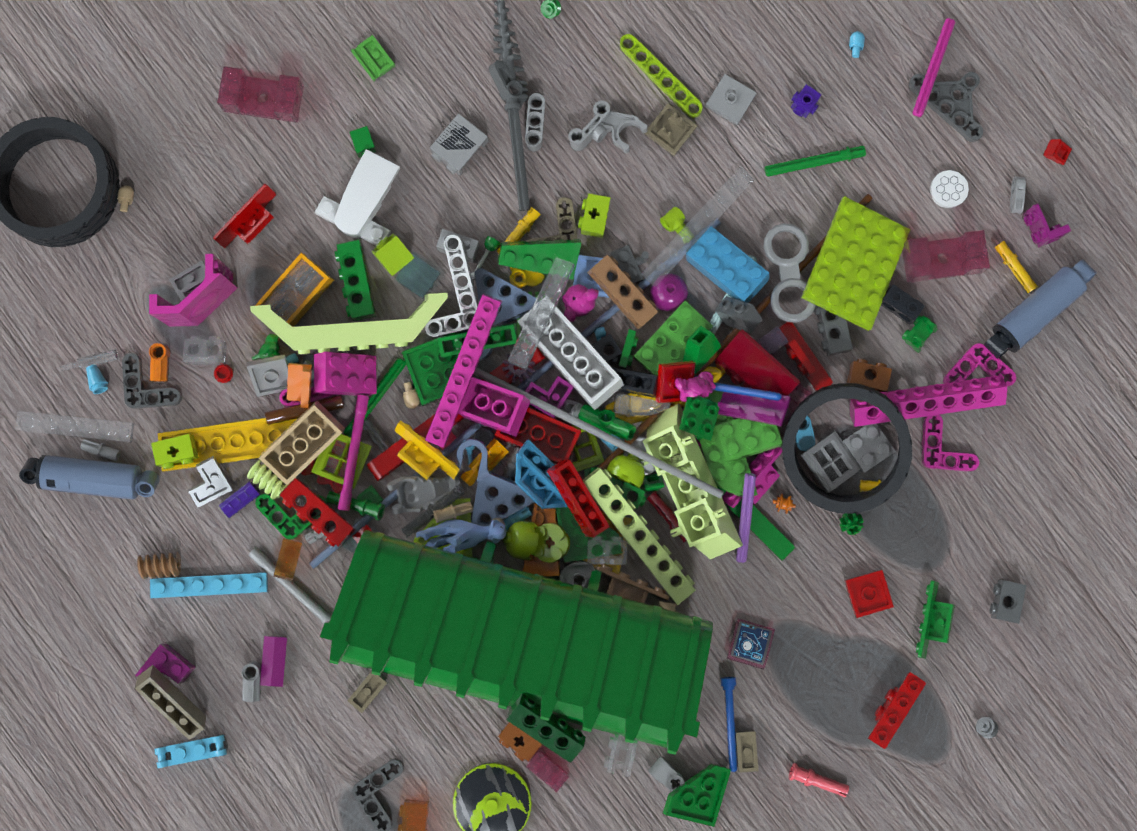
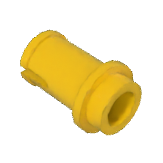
M860 480V492H867L877 487L881 480Z

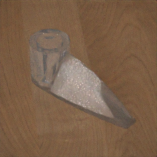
M616 394L613 412L621 416H648L669 409L670 403H658L656 400Z

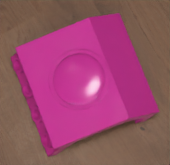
M205 254L204 281L177 305H172L158 294H149V314L169 327L198 326L237 289L232 283L233 272L214 254Z

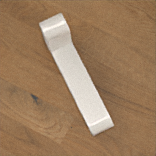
M457 235L447 236L444 241V247L460 313L430 320L426 324L425 330L432 337L469 329L471 324L467 321V316L470 313L475 314L478 307L464 244ZM452 238H456L459 242L456 249L449 247V240ZM456 257H461L463 260V265L460 268L455 267L453 264V260ZM460 276H465L468 279V283L464 287L458 284ZM468 294L472 297L471 305L463 303L462 298L464 295ZM450 318H456L458 320L457 328H451L449 326L448 322ZM432 322L439 324L440 330L438 333L430 330Z

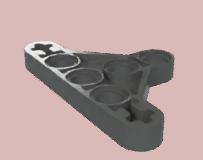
M975 72L966 73L960 81L934 82L932 91L935 92L937 97L935 100L928 99L927 105L969 142H977L983 135V128L973 119L972 92L980 83V78ZM922 74L913 75L908 83L909 89L916 96L919 95L925 78ZM967 77H972L975 80L974 86L967 85ZM918 80H920V85L916 87L914 85L915 81L917 82ZM956 90L961 91L963 98L956 99L953 96V92ZM948 104L950 106V112H943L941 110V105ZM956 116L964 118L963 125H958L955 122ZM969 123L970 126L966 130H964L963 128H965ZM975 129L977 131L976 135L971 136V132Z

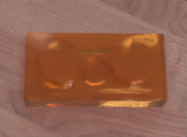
M283 538L273 577L293 581L302 543Z

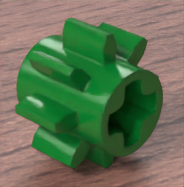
M844 513L842 518L839 519L842 532L847 531L849 535L858 534L861 528L864 527V520L861 514Z

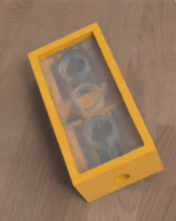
M300 253L255 306L270 305L274 313L294 327L332 284L334 279L307 255Z

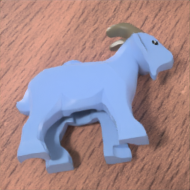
M494 518L490 526L484 527L455 519L446 520L435 527L416 533V537L428 540L429 537L440 535L428 541L426 546L437 548L451 544L443 548V550L456 553L457 551L474 547L485 539H491L493 543L497 544L500 539L506 536V527L502 518Z

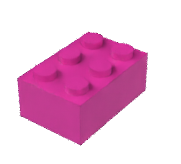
M336 352L314 354V393L352 396L377 394L376 356Z
M472 377L458 414L469 420L516 437L530 400L519 393Z

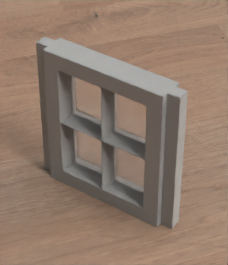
M836 431L801 454L826 493L834 490L861 470Z

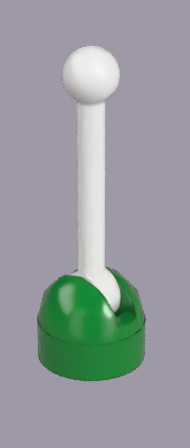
M487 236L484 243L486 251L475 271L481 268L490 251L498 249L501 244L498 240ZM475 271L471 273L472 279H475Z

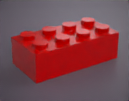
M528 408L516 437L496 430L495 437L519 448L529 439L551 462L557 464L561 460H570L580 438L581 430Z

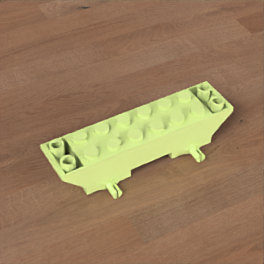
M680 403L665 410L647 428V436L643 440L647 453L717 488L695 436L679 429L683 415ZM645 461V462H643V463H641V464H642L643 466H645V465H647V464H649V463ZM654 466L658 476H663L677 507V511L674 513L679 527L670 530V534L677 531V533L671 535L673 538L682 534L686 538L689 547H696L709 559L743 546L722 497L720 499Z

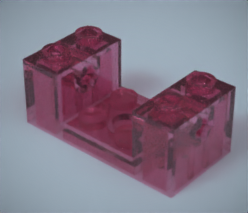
M224 66L217 103L223 112L298 123L304 86L299 77L280 75L279 81L248 77L243 69ZM266 94L268 95L267 101L259 102V96Z
M984 230L965 232L958 238L928 241L927 237L909 239L904 243L902 250L907 283L981 274L990 268ZM938 255H945L947 257V263H940L938 261Z

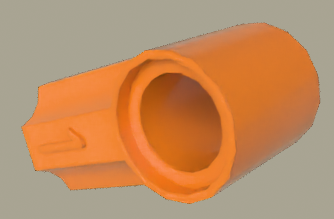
M155 343L149 348V355L151 357L150 381H168V359L171 353L166 345ZM162 347L164 353L161 357H157L156 350Z

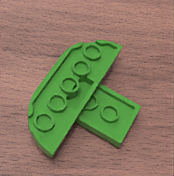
M715 390L706 399L718 403L721 401L723 392ZM720 414L717 415L712 440L708 441L703 438L700 440L708 468L716 484L727 492L743 497L745 474L751 473L746 457L782 446V440L776 425L740 418L733 419V417ZM756 487L754 490V496L758 495Z

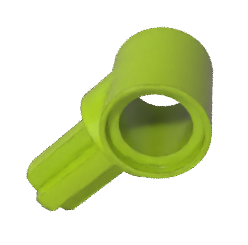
M673 207L660 218L662 226L669 232L675 230L685 243L693 239L694 235L684 225L685 216L679 208Z

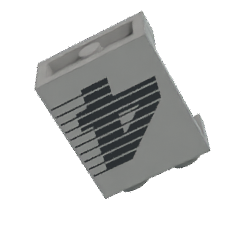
M458 113L431 145V156L440 163L442 161L447 165L446 169L452 174L457 173L461 176L462 168L481 145L485 147L489 142L488 136Z

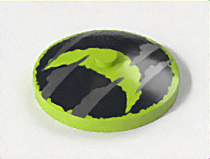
M499 763L482 764L468 771L458 783L453 797L455 819L463 831H521L526 825L531 812V793L526 781L516 770Z

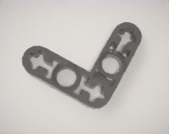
M133 353L126 354L123 357L124 401L128 407L132 409L175 406L181 402L182 394L175 388L144 390L141 358ZM131 358L136 360V363L133 364V370L137 371V373H128V371H132V366L128 364ZM131 376L138 378L137 385H129L128 380ZM129 389L139 390L138 392L134 391L135 397L139 398L135 405L130 402V399H133V392H129ZM171 392L177 395V398H174L173 402L171 399L168 398L163 399V395L170 396L172 394ZM152 393L158 395V401L154 404L149 402V396Z
M399 759L388 761L357 782L352 790L355 799L376 831H389L392 827V819L375 792L402 774L404 765ZM392 763L394 765L398 764V773H396L395 771L391 772L388 775L391 778L388 779L387 774L382 769L385 768V771L387 772L391 769ZM375 774L383 776L384 781L382 784L377 785L373 782ZM368 779L374 790H371V787H369L365 791L366 795L358 794V786H366L368 784L366 780ZM369 802L377 803L378 809L376 812H369L367 809ZM380 811L383 813L380 815L381 819L388 821L386 824L387 828L379 827L380 820L378 817L375 820L373 819Z

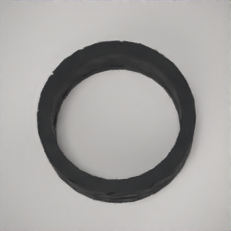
M39 117L17 124L0 138V221L10 230L38 245L52 248L66 247L86 241L108 223L115 210L114 208L117 206L120 180L118 179L119 174L115 161L97 139L82 126L72 121L57 117ZM64 139L79 142L86 146L93 156L97 173L95 192L89 204L74 219L59 226L45 228L24 224L14 211L10 200L9 185L17 162L27 151L45 141Z
M857 383L833 384L822 387L807 396L796 407L790 417L782 442L784 466L794 487L807 501L824 510L835 513H860L874 509L889 500L900 489L906 479L912 461V440L907 422L899 408L881 392ZM857 399L868 402L887 415L895 426L898 434L899 450L893 470L877 487L865 493L856 495L826 493L825 490L816 486L808 479L798 462L795 442L800 425L814 409L829 401Z

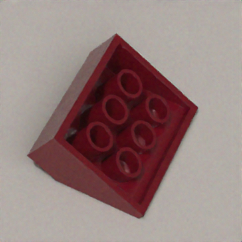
M741 329L714 362L718 369L731 377L730 379L735 385L777 392L788 396L800 383L793 374L743 329Z

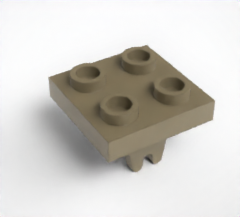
M667 103L648 127L645 135L675 156L698 125Z

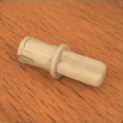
M471 502L456 506L451 504L450 507L433 511L436 523L452 518L455 520L456 516L472 512L473 507Z

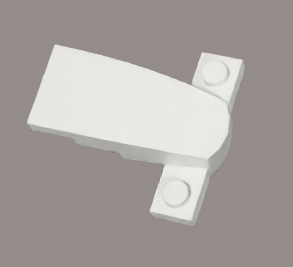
M366 149L347 185L340 204L324 196L315 210V214L335 224L344 234L353 238H362L377 245L382 239L387 236L389 237L391 231L371 220L382 206L381 203L391 189V184L398 174L400 166Z

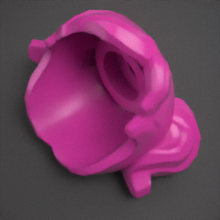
M581 284L571 286L562 296V301L566 308L564 316L570 322H574L576 317L587 315L595 307L599 291L593 288L588 289Z
M707 371L701 372L698 377L689 378L688 380L676 378L674 382L676 388L680 391V400L686 402L687 397H708L709 393H712L713 389L716 388V385L713 383V375Z

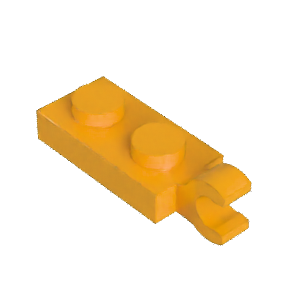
M495 438L486 446L488 449V469L490 471L509 452ZM482 453L468 465L471 470L464 472L460 477L469 486H472L477 480Z

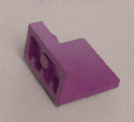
M1038 203L1024 213V222L1032 232L1031 238L1038 248L1057 241L1071 232L1068 224L1064 226L1058 224L1049 228Z

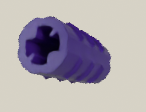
M249 481L230 497L226 498L219 506L224 514L231 518L251 501H254L260 495V492Z

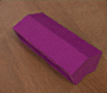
M264 636L260 685L283 687L287 637Z

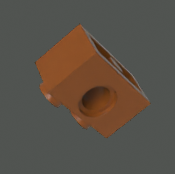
M857 359V361H853L850 365L847 383H857L874 388L879 392H887L892 369L887 368L886 364L876 363L872 365L868 364L867 360ZM866 371H871L873 373V380H869L866 378Z

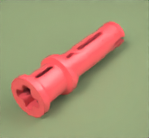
M793 763L788 777L791 781L794 779L804 783L805 786L813 785L846 797V794H848L849 785L818 775L813 769H804L796 763Z

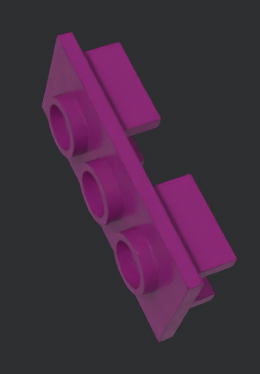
M723 392L721 401L718 402V414L782 426L791 398L790 396L782 395L781 400L777 401Z

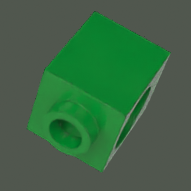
M368 126L349 132L359 158L363 156L366 149L373 153L376 152Z
M623 482L621 489L624 494H622V497L627 501L628 492L634 491L637 494V499L632 502L636 509L639 506L643 507L647 498L644 496L646 491Z

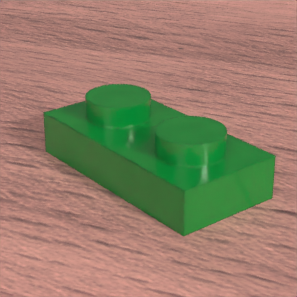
M628 330L619 369L626 370L627 366L632 364L634 355L630 353L632 347L636 348L639 338L635 336L636 331Z

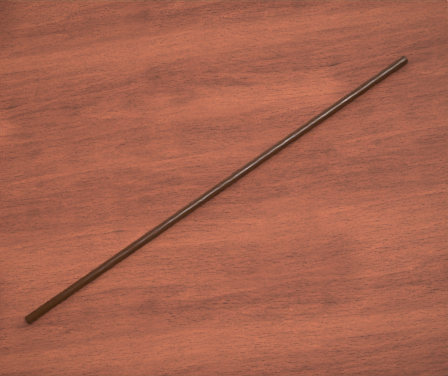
M867 194L859 204L866 206L873 199L872 196ZM826 236L799 263V272L820 253ZM772 291L755 307L759 314L770 304ZM735 328L720 343L721 348L696 374L694 373V377L703 372L741 330ZM673 402L661 403L636 428L632 440H625L624 442L631 445ZM618 447L598 468L602 471L604 469L607 470L610 462L616 456L622 455L625 450Z

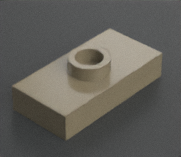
M370 673L347 701L359 712L363 713L388 682L381 676Z
M735 732L738 772L759 771L756 732Z

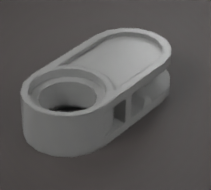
M1014 176L1012 180L1010 213L1021 214L1023 212L1026 188L1025 177Z

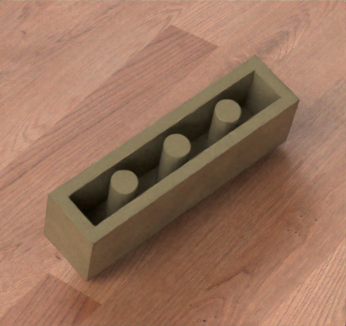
M150 666L137 676L135 690L187 739H192L205 729L206 715L155 666Z

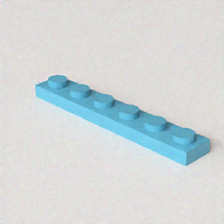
M268 573L150 579V598L268 592Z

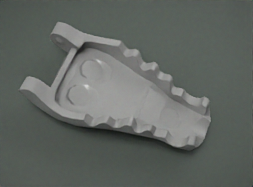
M404 476L387 484L388 490H397L399 501L398 504L392 506V513L400 514L403 512H421L423 509L427 510L432 504L442 499L446 493L449 494L453 488H456L460 484L459 478L456 476L455 479H452L450 476L430 477L426 480L420 476Z

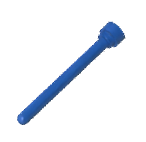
M713 382L716 385V388L713 390L777 401L782 398V395L777 392Z
M722 677L720 681L723 690H725L729 769H731V772H736L737 755L733 703L736 677Z

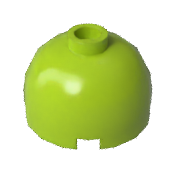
M630 453L628 456H616L607 467L608 473L613 478H618L637 488H640L645 477V469L638 462L639 457Z
M518 521L508 528L503 542L507 552L512 557L520 560H530V554H535L539 534L535 533L534 528H537V525L534 522Z

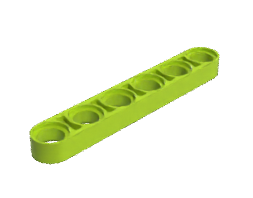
M623 35L620 39V49L687 116L690 118L700 116L703 108L702 103L633 35ZM629 39L633 42V46L626 48L623 45V41ZM643 52L647 58L644 61H639L636 58V54ZM656 65L660 71L657 74H652L649 71L650 66ZM670 78L673 82L672 86L665 87L662 84L663 79ZM678 91H683L686 94V98L678 100L675 94ZM691 104H696L699 107V111L691 113L688 107Z

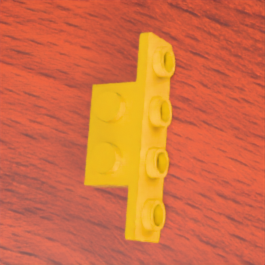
M402 421L398 422L395 432L408 443L400 450L397 456L426 480L438 468L443 470L452 479H455L460 471L457 464L452 460H448L439 449L431 446L428 441H425L423 436H419L414 432L410 425Z

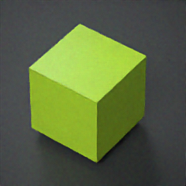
M395 234L382 239L376 245V248L371 251L391 276L414 259L413 255Z

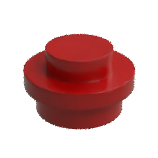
M218 365L214 370V377L220 383H228L233 378V370L229 365Z

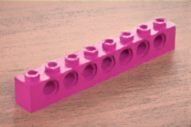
M487 294L482 295L425 441L440 447L446 445L457 418L458 410L502 304L501 300Z
M999 375L881 393L886 395L899 408L905 419L1006 405L1008 386L1003 377ZM850 399V417L854 427L891 422L888 416L879 408L865 401Z

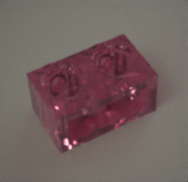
M538 749L526 765L530 771L556 792L569 778V773L540 749Z

